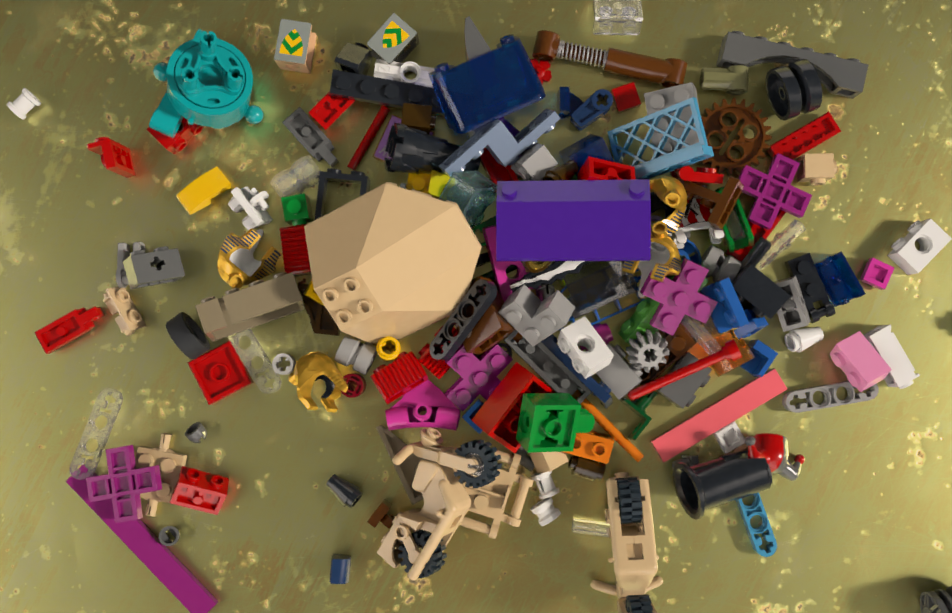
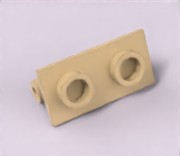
M113 287L106 289V293L103 294V301L112 315L119 313L115 321L121 329V333L130 336L135 333L136 329L146 327L140 312L125 288Z

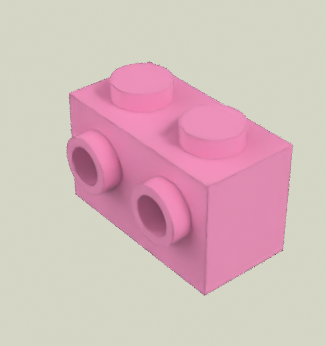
M860 331L837 343L830 352L833 363L843 370L847 375L849 383L856 387L859 392L882 381L892 370Z

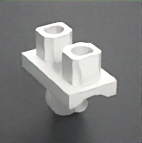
M248 186L241 189L235 187L231 191L233 197L228 202V205L236 213L241 212L243 209L248 215L242 220V224L247 230L269 224L273 220L266 211L269 208V205L266 203L269 197L267 191L259 193L256 188L250 190Z

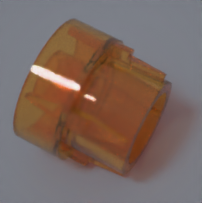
M733 329L708 341L704 346L708 355L722 350L721 347L725 346L724 343L734 339L740 350L742 358L735 361L732 359L727 361L725 359L711 365L718 377L755 358L748 344H746L744 339H738Z

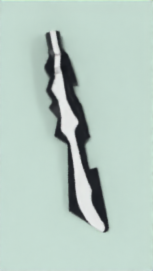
M555 261L542 272L527 273L521 280L511 283L510 288L514 292L524 284L531 289H537L542 284L551 285L557 279L562 281L567 274L580 273L583 264L596 261Z

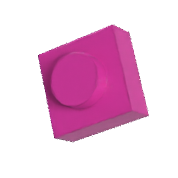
M869 258L859 280L880 290H885L894 267L875 258Z

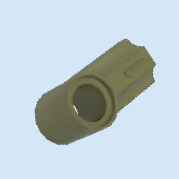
M735 65L728 68L703 67L699 81L700 89L721 90L731 95L745 94L748 92L749 68L743 65Z

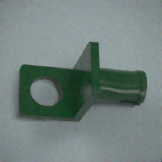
M656 391L634 401H630L627 398L620 400L642 418L628 436L630 440L635 441L652 420L645 410L654 398L658 396Z

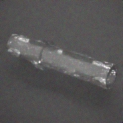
M794 219L781 233L775 234L774 239L771 241L770 249L757 264L756 268L762 271L781 252L789 249L791 243L806 230L804 225Z

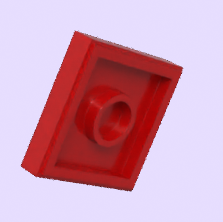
M232 340L187 362L209 405L254 383Z

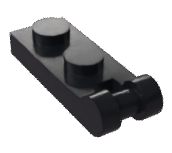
M810 253L786 261L785 265L790 277L795 275L797 277L811 320L810 322L815 323L823 316L830 317L835 315V308L829 301ZM818 301L820 308L815 309L813 303Z

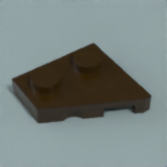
M298 283L297 287L303 298L304 307L309 315L313 332L316 334L339 336L340 329L326 307L304 295L309 284Z

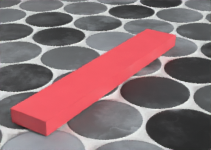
M772 368L763 377L755 378L652 439L650 442L662 462H666L786 391L787 387L776 369Z

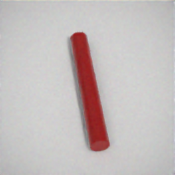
M381 106L347 165L349 169L356 171L390 112L387 107Z

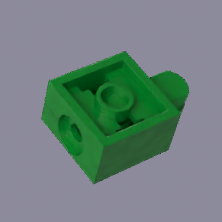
M523 393L516 440L527 453L573 451L576 433H589L595 425V419L588 410L581 408V404L569 393Z

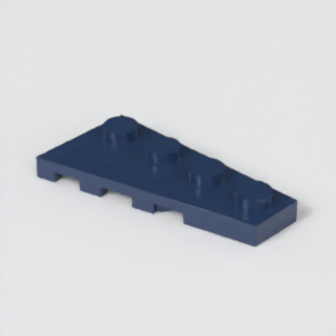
M553 334L541 341L592 392L591 395L597 396L601 400V404L606 409L613 403L612 396L609 394L611 389L602 381L597 383L592 378L593 375L585 379L581 373H578L574 369L568 354L563 353L556 344L558 340Z

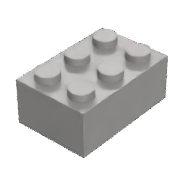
M690 82L644 93L647 115L695 97L698 103L696 87ZM690 106L683 108L679 119L687 123L692 115ZM666 115L661 117L657 127L666 131L672 118ZM676 122L671 135L680 139L686 126ZM691 129L684 142L690 145L698 143L697 132ZM655 130L651 137L652 144L658 147L664 134ZM668 138L663 150L667 153L673 152L678 142Z

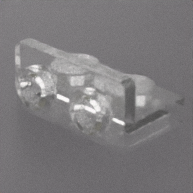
M641 0L593 1L594 35L640 34L643 21Z

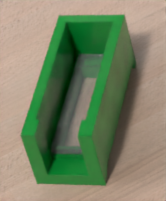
M724 187L716 189L715 192L721 194ZM739 198L723 227L724 237L730 253L754 245V236Z

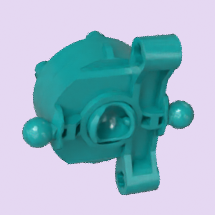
M198 29L192 40L183 43L173 52L168 63L161 62L154 67L153 73L156 79L162 82L167 81V91L151 117L149 128L174 138L183 117L188 120L190 125L195 123L214 129H222L236 122L238 123L243 117L251 124L260 123L264 115L260 107L255 105L249 106L253 86V73L248 60L240 50L218 38L212 31L207 33Z

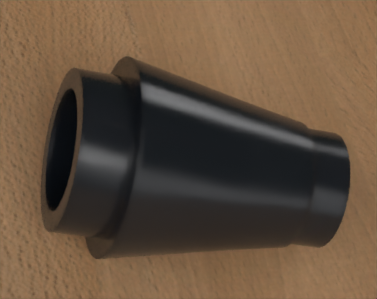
M336 474L326 483V486L344 507L348 506L350 509L356 505L363 495L359 490L360 487L338 477Z

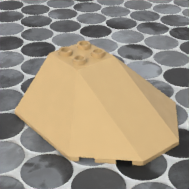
M386 182L304 226L313 288L342 332L377 345L378 341L383 337L390 336L399 340L452 315L469 291L482 248L457 203L448 200L442 201L433 198L432 195L414 189H404L398 187V184Z

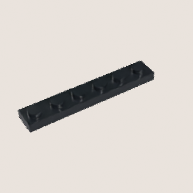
M335 69L332 72L329 93L330 96L402 109L403 103L432 106V114L468 121L472 119L475 97L474 95Z

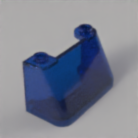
M513 34L506 35L500 38V43L496 45V49L456 66H448L447 62L441 63L434 67L435 71L428 73L450 129L459 134L467 133L545 98L546 94L542 83L519 37Z

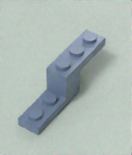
M546 108L514 137L501 120L492 118L442 162L439 167L449 177L456 176L465 169V164L471 159L474 160L481 156L485 147L497 163L505 167L507 165L510 166L519 159V155L525 149L532 148L543 133L546 134L553 130L556 126L555 123L560 117L555 111Z

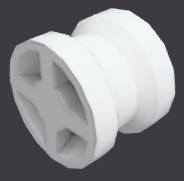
M551 497L540 500L530 509L533 514L538 516V522L541 526L549 524L561 514L559 509L553 506Z

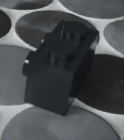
M749 263L731 282L739 301L743 303L744 300H747L753 305L750 310L761 319L764 315L771 319L791 297V295Z

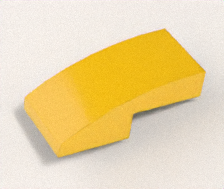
M216 166L195 179L176 196L189 215L210 205V199L231 189V183Z

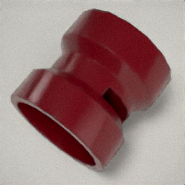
M352 373L343 376L344 381L348 385L346 393L341 391L343 395L353 398L364 393L367 385L362 375Z

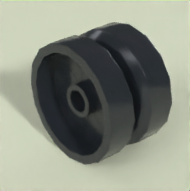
M799 59L791 62L787 67L779 66L767 72L765 79L767 97L771 108L780 120L785 121L798 116L800 113L812 112L821 106V82L814 66L807 59Z

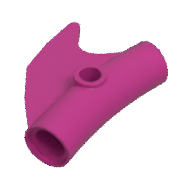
M429 380L404 394L402 399L391 408L385 409L389 431L416 427L442 428L457 431L461 410L457 409L451 400ZM422 411H427L425 415H420Z

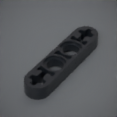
M480 279L474 283L431 342L429 351L432 358L447 361L455 354L495 300L497 287L493 282ZM484 287H486L485 291L487 292L485 296L483 291ZM472 304L474 306V313L468 318L466 309ZM455 324H458L460 332L454 337L452 328Z

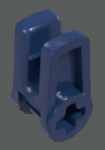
M605 89L595 91L572 113L570 122L573 127L580 132L607 114L613 103L612 94ZM598 100L606 102L605 105L600 104L599 106L596 103Z

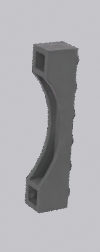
M728 31L722 39L716 66L721 68L735 65L751 67L763 63L789 65L791 62L799 59H807L814 66L820 82L829 93L853 99L863 92L869 64L860 63L861 61L855 58H839L834 53L822 54L814 52V49L808 47L796 48L787 42L775 43L768 41L765 37H750L740 31Z

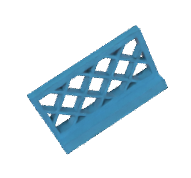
M695 97L608 131L614 161L623 164L622 161L626 154L633 157L634 160L631 166L635 167L636 180L651 179L679 169L682 166H688L714 156L712 146H708ZM690 106L692 115L687 123L679 119L683 108ZM665 115L672 118L666 131L657 127L661 117ZM676 122L686 126L680 139L671 135ZM643 124L650 127L644 139L636 135L640 125ZM691 129L697 132L699 142L693 145L684 142ZM655 130L664 134L658 147L649 143ZM624 132L629 136L624 147L618 145L616 135ZM634 138L642 142L636 155L628 151ZM668 138L678 142L671 153L663 150ZM647 146L656 150L649 161L641 158Z

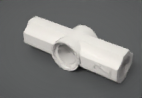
M376 59L374 77L442 90L445 88L447 70L419 66L412 61L406 63L392 61L388 63L385 60ZM406 72H414L416 77L409 80L404 74Z

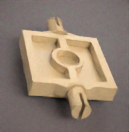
M161 433L159 447L139 446L137 449L136 469L159 465L162 490L140 494V497L148 501L145 513L147 516H156L158 502L170 503L171 495L179 479L182 466L186 465L187 455L176 453L169 449L172 434Z

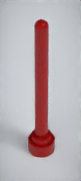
M734 339L724 343L725 346L721 347L722 350L629 391L628 398L630 400L640 398L726 359L729 361L732 359L735 361L742 358L740 350Z

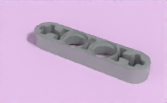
M849 381L789 391L783 396L782 404L786 410L800 413L869 401L877 396L879 388L876 383L866 393H855L854 389L857 388L852 386ZM839 387H845L847 390V397L844 400H839L836 396V391ZM816 391H821L824 395V400L821 404H816L813 401V394ZM794 397L799 399L806 398L807 402L797 403L796 408L795 405H790V401Z

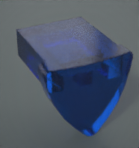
M559 87L557 92L558 116L560 119L570 117L584 103L579 97L570 93L569 87Z

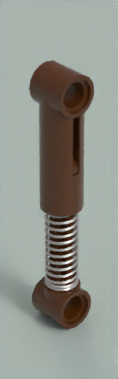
M549 30L537 32L532 54L538 60H548L549 62L555 61L556 58L563 59L564 57L565 60L569 58V61L571 59L574 62L577 60L578 63L582 61V64L586 62V65L590 63V66L594 64V67L596 65L600 67L601 65L605 72L659 83L664 88L683 84L687 69V63L676 58L660 59L610 47L607 51L606 49L602 51L601 48L598 50L597 47L595 49L585 45L582 47L581 44L578 46L577 43L573 45V42L569 44V41L565 43L564 40L560 39L559 34Z

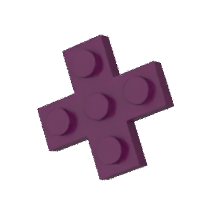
M777 153L772 160L767 174L748 165L743 167L738 178L744 185L742 192L755 198L747 216V221L769 230L775 221L779 209L795 217H803L812 195L791 185L799 167V162Z
M684 258L679 275H675L673 280L665 276L663 282L651 279L650 276L653 271L651 270L640 290L642 295L660 302L649 322L651 326L673 336L685 314L705 324L707 323L718 303L715 299L698 292L709 271L707 268Z
M461 344L455 354L445 361L461 377L444 394L461 411H464L479 395L487 400L501 382L497 376L513 359L498 344L488 349L479 358L472 353H466L463 344Z
M133 445L106 449L109 474L86 478L89 502L112 499L115 523L143 518L140 494L162 490L159 465L136 469Z

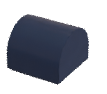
M345 554L332 555L331 584L349 583L351 556Z

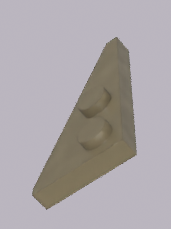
M380 425L376 429L392 461L393 457L407 444ZM414 454L408 456L400 465L393 463L412 505L423 500L422 493L412 488L418 464L423 460V458L417 457Z

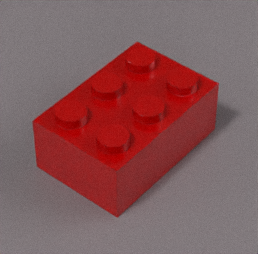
M518 362L513 365L471 420L487 435L513 453H516L521 447L516 440L523 393H556Z

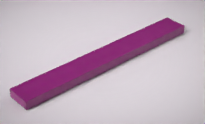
M87 463L83 464L66 480L67 484L190 613H208L218 603L217 599L160 542L140 519L115 523L112 499L89 502L86 478L98 475Z

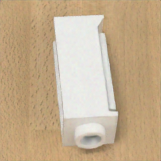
M880 325L864 334V337L892 369L884 378L888 387L903 389L914 383L913 379L920 375L919 373H914L913 365L895 334L891 332V325Z

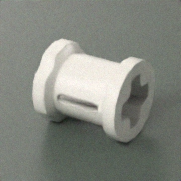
M26 88L21 90L22 94L13 102L9 101L6 104L13 113L23 120L34 106L41 105L38 98Z
M552 471L535 473L531 476L539 489L540 500L552 497L560 492L559 488L555 487L551 477Z

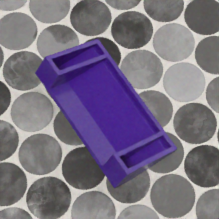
M649 179L497 181L496 261H650L651 199Z

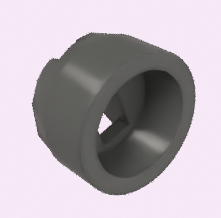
M196 422L186 430L185 436L193 443H201L200 439L202 437L206 439L207 430L200 422Z
M174 526L164 527L159 533V540L165 546L176 544L180 538V532ZM168 529L174 536V541H171L169 536L166 534V531Z

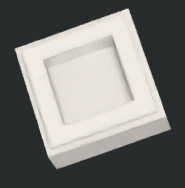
M735 421L713 433L725 454L745 443V438Z

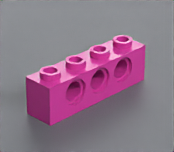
M496 225L482 228L494 279L505 302L508 296L512 294L510 284L521 280L529 272L525 271L521 261H496ZM515 265L517 268L516 275L508 278L506 276L507 267Z

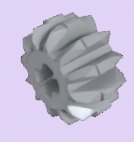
M647 329L644 335L637 332V339L629 338L631 346L626 347V352L629 354L628 360L634 364L638 371L643 368L645 372L649 373L651 367L658 370L659 363L666 364L664 356L670 355L668 348H666L668 343L665 338H661L659 332L656 331L652 334Z

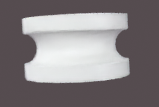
M285 353L278 354L272 361L273 370L280 375L290 374L294 371L296 365L294 357ZM283 357H286L285 361L290 362V366L286 367V371L282 370L283 367L278 366V362H282Z

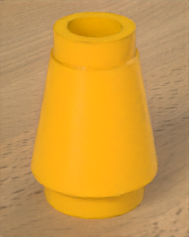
M390 336L381 338L376 345L377 354L386 362L395 359L401 350L398 340ZM384 350H389L391 354H386Z

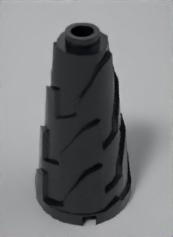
M394 123L391 126L385 152H388V156L391 159L384 158L385 170L392 173L420 174V172L431 173L432 170L444 173L439 165L461 145L428 135L425 131L407 127L404 124ZM480 157L474 160L471 159L465 164L466 167L460 175L472 174L474 170L477 171L480 166Z

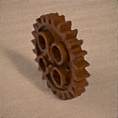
M735 98L731 100L730 104L723 99L720 107L714 102L712 104L713 111L706 108L704 110L706 117L701 116L708 146H712L709 143V137L711 136L718 137L721 144L716 147L712 146L714 156L703 160L701 164L704 165L709 162L711 164L709 168L717 167L718 174L726 170L728 177L732 175L733 170L739 176L745 165L751 167L750 163L757 167L760 164L757 158L764 159L766 157L762 150H769L771 147L765 142L772 139V136L765 134L771 129V126H764L768 117L761 119L759 117L762 109L754 112V103L746 107L745 99L740 104H737ZM722 117H731L734 124L732 126L724 125ZM743 119L744 123L735 135L734 140L729 144L724 154L719 155V151L729 138L728 135L732 133L738 122ZM743 129H751L754 137L752 139L746 138L743 135ZM732 148L738 149L741 157L739 159L732 158L729 150Z

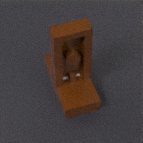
M730 176L720 194L677 177L676 179L683 184L686 190L687 200L696 198L701 200V205L713 209L708 222L713 227L722 230L744 188L741 181Z

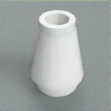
M818 326L793 329L785 335V344L791 352L796 351L800 353L823 340L824 334Z

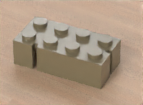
M287 272L275 274L273 279L265 282L263 280L254 281L249 284L248 288L242 290L239 288L230 289L219 299L215 298V296L204 298L200 301L201 304L195 305L204 333L212 342L305 310L293 273L287 274Z

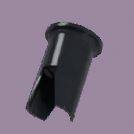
M748 450L691 466L679 462L673 469V482L683 509L692 519L698 520L703 517L704 510L769 489L772 483V473L765 458L748 459Z

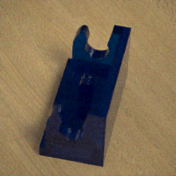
M842 251L831 254L815 263L824 289L834 307L847 304L850 300L866 294Z

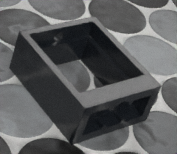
M328 168L327 172L320 171L314 220L324 216L328 181L361 184V196L370 191L371 180L360 171H351V174H343L341 170Z

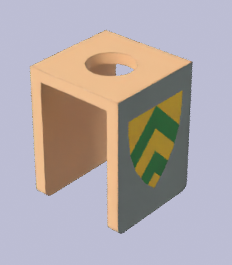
M281 19L274 60L280 69L311 74L317 38L316 33L311 32V23Z

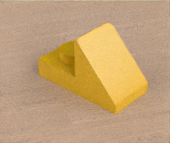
M432 170L431 174L409 173L406 189H414L432 195L433 198L453 202L457 179Z

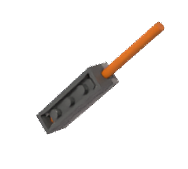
M517 330L509 334L504 341L556 393H569L581 404L582 408H585L594 416L595 421L637 462L644 457L587 399L592 392L542 342L532 346Z

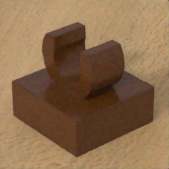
M384 499L367 522L374 528L381 522L390 529L395 516L388 512L392 504Z

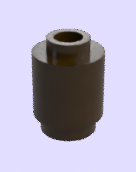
M571 455L568 468L571 469L572 475L595 481L596 479L601 480L603 478L606 464Z

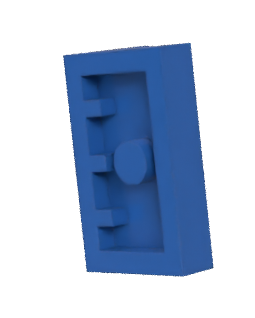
M729 277L702 288L700 293L718 302L710 315L718 333L749 324Z

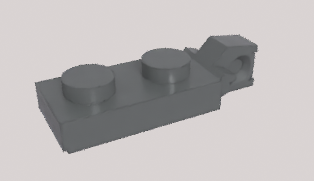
M301 107L282 122L318 162L324 158L332 168L339 163L337 158L331 153L335 149L332 142Z

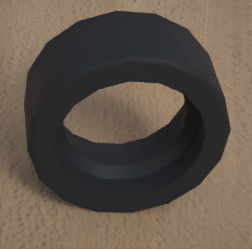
M181 312L166 323V329L171 339L188 358L196 359L210 349V344L205 334L188 314Z

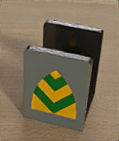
M393 13L367 42V45L372 49L371 54L375 59L384 60L388 64L392 62L402 63L418 46L419 39L418 33Z

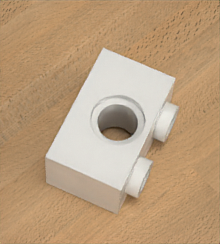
M932 219L921 222L918 220L908 228L909 233L904 238L901 237L891 246L893 250L887 256L907 275L917 274L952 238ZM915 241H918L920 244L919 251L915 247Z
M585 316L560 330L557 339L559 348L563 353L568 354L574 369L581 373L585 379L610 364L614 356ZM578 346H585L588 351H581Z

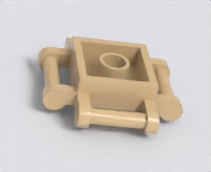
M499 450L495 452L496 456H501V459L498 461L510 464L509 469L503 467L497 469L500 474L495 477L496 480L474 489L473 486L465 487L466 482L462 483L471 499V506L468 511L493 518V521L489 525L464 517L459 524L460 526L488 534V537L496 539L501 521L515 527L520 526L522 508L528 489L532 487L534 479L516 473L521 460V455L516 453L511 455ZM471 466V468L477 470L476 473L482 474L483 469ZM514 481L520 485L511 514L504 513V509Z

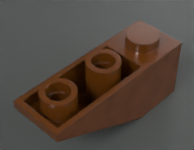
M684 318L681 320L673 336L666 332L661 336L663 339H666L668 343L666 348H668L670 354L664 356L666 364L659 363L658 370L651 367L649 373L645 372L643 368L640 369L643 372L640 376L643 379L640 383L641 386L656 379L697 343L700 334Z

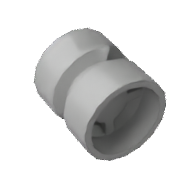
M713 244L708 247L701 257V266L709 270L706 278L712 276L713 282L728 277L732 282L742 264L741 261L731 255L724 256V251Z
M346 334L334 360L346 367L351 364L353 365V370L366 375L377 355L376 345L369 342L362 344L359 338Z

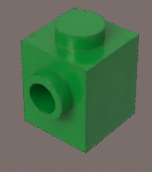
M305 193L281 197L285 222L289 225H304L307 222L314 221L310 198Z

